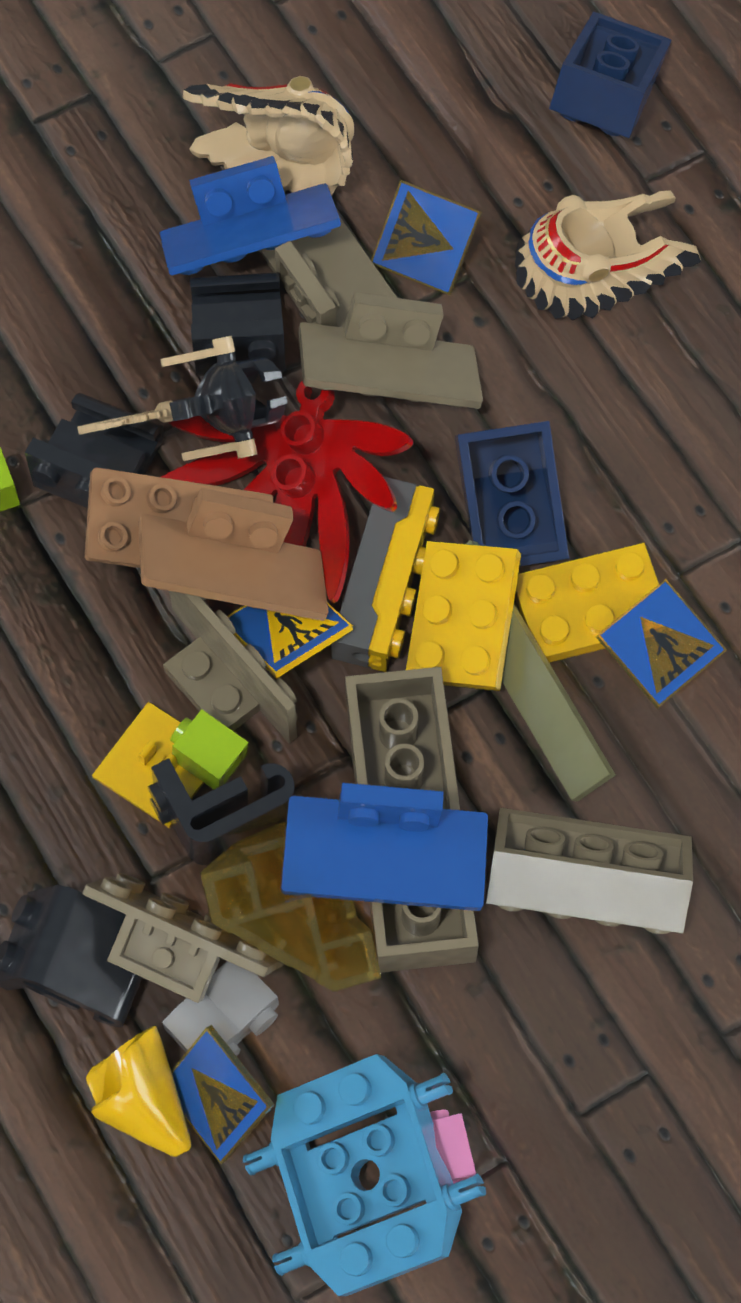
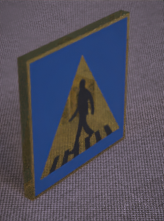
M400 180L371 261L375 266L451 295L482 212Z
M667 579L663 580L596 636L657 709L727 651Z
M212 1025L204 1029L171 1071L185 1119L220 1164L225 1163L275 1105Z

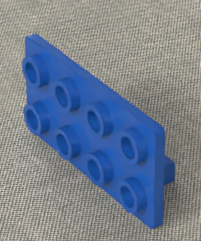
M270 156L189 180L201 219L162 230L160 237L169 274L191 275L201 271L204 266L221 261L226 263L236 262L243 259L248 253L262 249L275 250L276 247L288 241L306 236L311 238L322 237L330 233L332 229L340 227L341 221L326 183L285 195L275 158Z
M342 783L339 800L291 796L288 802L281 892L285 895L480 911L484 905L488 815L484 812L443 809V791Z

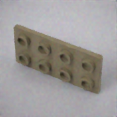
M340 216L341 226L332 229L330 233L322 237L311 238L306 236L288 241L276 247L275 250H258L272 271L279 272L280 283L308 323L344 328L354 292L397 298Z
M354 292L344 328L306 322L300 323L298 333L302 378L305 386L315 387L320 390L360 393L365 396L376 395L399 398L411 402L422 401L445 404L456 408L468 407L479 409L483 402L474 347L467 344L436 340L444 316L442 304Z
M169 591L173 612L197 639L163 664L164 672L199 712L203 709L232 731L261 711L289 744L297 738L296 720L298 716L294 705L297 699L290 687L282 679L279 678L274 681L264 670L266 663L259 652L251 644L244 647L234 636L236 630L229 618L221 610L214 613L204 602L206 598Z
M118 873L117 877H104V879L88 883L83 890V895L126 914L107 961L194 1002L199 1003L203 1000L220 958L261 977H265L282 967L287 959L286 954L277 951L278 943L272 939L256 933H251L250 937H246L232 930L234 924L228 919L213 913H206L205 917L187 910L189 903L178 896L162 893L161 897L143 890L145 883L134 876Z

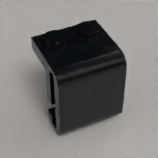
M279 272L190 278L193 352L214 348L213 339L232 336L237 361L264 356L272 361L280 371H286ZM216 356L194 360L196 377L204 376L217 363Z
M78 393L71 401L72 408L76 410L71 421L61 419L48 443L33 437L25 451V456L34 487L88 508L91 471L94 468H103L145 475L162 443L164 427L148 420L79 435L78 426L134 414L83 393Z
M169 758L151 767L153 784L148 786L152 796L150 798L151 805L162 825L171 822L189 858L197 864H213L287 825L289 798L294 796L295 784L290 772L281 765L269 763L261 766L260 792L263 798L249 805L248 788L241 776L192 801Z
M62 885L28 892L27 895H23L19 899L13 910L11 920L15 925L9 939L0 945V987L5 990L28 988L72 1010H78L81 1006L95 1013L93 1019L114 1027H123L142 977L108 962L107 959L126 914L93 900L78 890Z

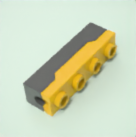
M388 477L384 478L394 493L397 509L394 512H389L374 504L371 506L340 610V614L353 625V630L331 644L332 659L367 668L369 666L371 669L383 672L387 671L390 657L399 658L405 637V631L399 630L402 615L411 616L417 589L411 588L414 574L421 575L426 549L422 546L426 533L435 534L440 515V508L433 506V488L421 485L416 486L417 484Z

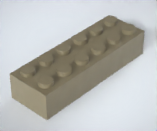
M441 667L345 676V699L355 784L443 791V809L460 810ZM369 902L377 973L476 962L478 938L474 911Z

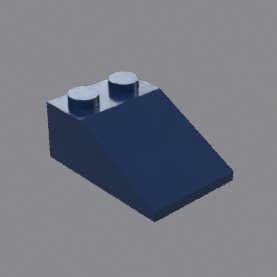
M593 11L562 64L549 109L559 112L561 116L568 120L583 121L600 127L606 134L630 138L641 116L672 39Z
M550 421L454 435L471 540L478 542L479 546L518 549L521 553L520 566L569 559Z

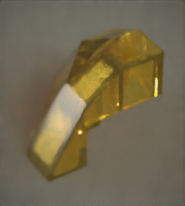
M287 821L275 824L235 842L200 872L211 922L216 926L244 939L260 951L289 967L297 969L333 992L381 978L371 930L357 917L353 900L311 897L310 894L285 895L281 892Z

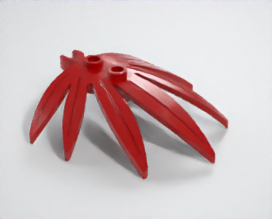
M301 381L296 390L297 400L301 404L300 411L283 415L277 423L252 428L257 455L238 458L237 451L202 457L161 477L218 486L236 480L262 464L267 463V466L244 490L271 494L273 498L278 493L274 503L291 506L293 511V522L283 542L306 547L311 529L315 499L318 497L319 545L328 599L335 603L340 598L345 582L350 548L347 510L336 473L341 470L352 486L369 502L383 510L394 512L397 509V501L388 482L369 461L356 453L355 450L358 449L376 456H391L411 448L413 440L406 433L380 423L362 420L323 419L324 412L334 402V390H321L320 395L316 399L310 400L312 387L305 386L303 381ZM200 415L189 419L168 422L172 427L196 437L219 442H235L234 436L220 432L207 423Z

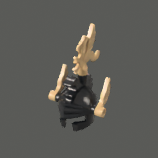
M232 336L213 339L214 348L160 359L162 367L216 356L217 363L206 372L194 397L159 403L155 410L78 426V433L80 435L155 418L163 423L200 415L207 423L220 432L234 436L235 442L181 453L183 461L231 451H237L238 458L257 455L252 428L277 423L283 416L288 402L286 396L267 400L266 407L256 399V393L252 384L255 382L258 374L262 382L282 378V374L275 364L264 356L237 361Z

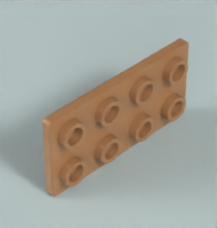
M94 468L90 473L85 559L93 562L140 568L138 522L141 514H150L187 522L201 487L272 503L273 496L266 493Z
M201 487L187 522L150 514H141L138 528L141 583L144 586L324 621L329 612L321 552L318 549L283 542L293 522L291 506Z

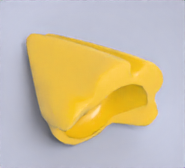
M152 1026L135 1035L109 1057L90 1069L86 1080L96 1103L92 1107L91 1113L95 1118L170 1156L177 1157L190 1150L191 1140L157 1027Z

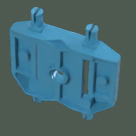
M375 1054L277 1095L269 1146L250 1154H245L243 1162L249 1163V1165L245 1166V1169L251 1176L275 1165L279 1166L301 1242L296 1247L273 1254V1263H281L274 1266L279 1275L282 1276L287 1272L306 1265L311 1267L338 1296H349L449 1257L462 1214L460 1204L480 1196H485L486 1187L478 1186L484 1184L479 1174L453 1184L451 1175L436 1148L434 1123L427 1103L453 1093L452 1086L446 1085L451 1082L445 1073L423 1083H416L385 1056ZM393 1107L396 1108L397 1115L314 1149L310 1148V1141ZM368 1161L376 1163L380 1172L379 1181L371 1190H366L359 1180L360 1169ZM426 1201V1204L422 1206H419L417 1208H414L412 1210H409L387 1220L381 1221L379 1223H376L374 1225H371L369 1227H366L364 1229H361L339 1239L337 1237L341 1234H344L346 1232L362 1227L364 1225H367L369 1223H372L374 1221H377L379 1219H382L384 1217H387L389 1215H392L394 1213H397L399 1211H402L404 1209H407L409 1207L415 1206Z

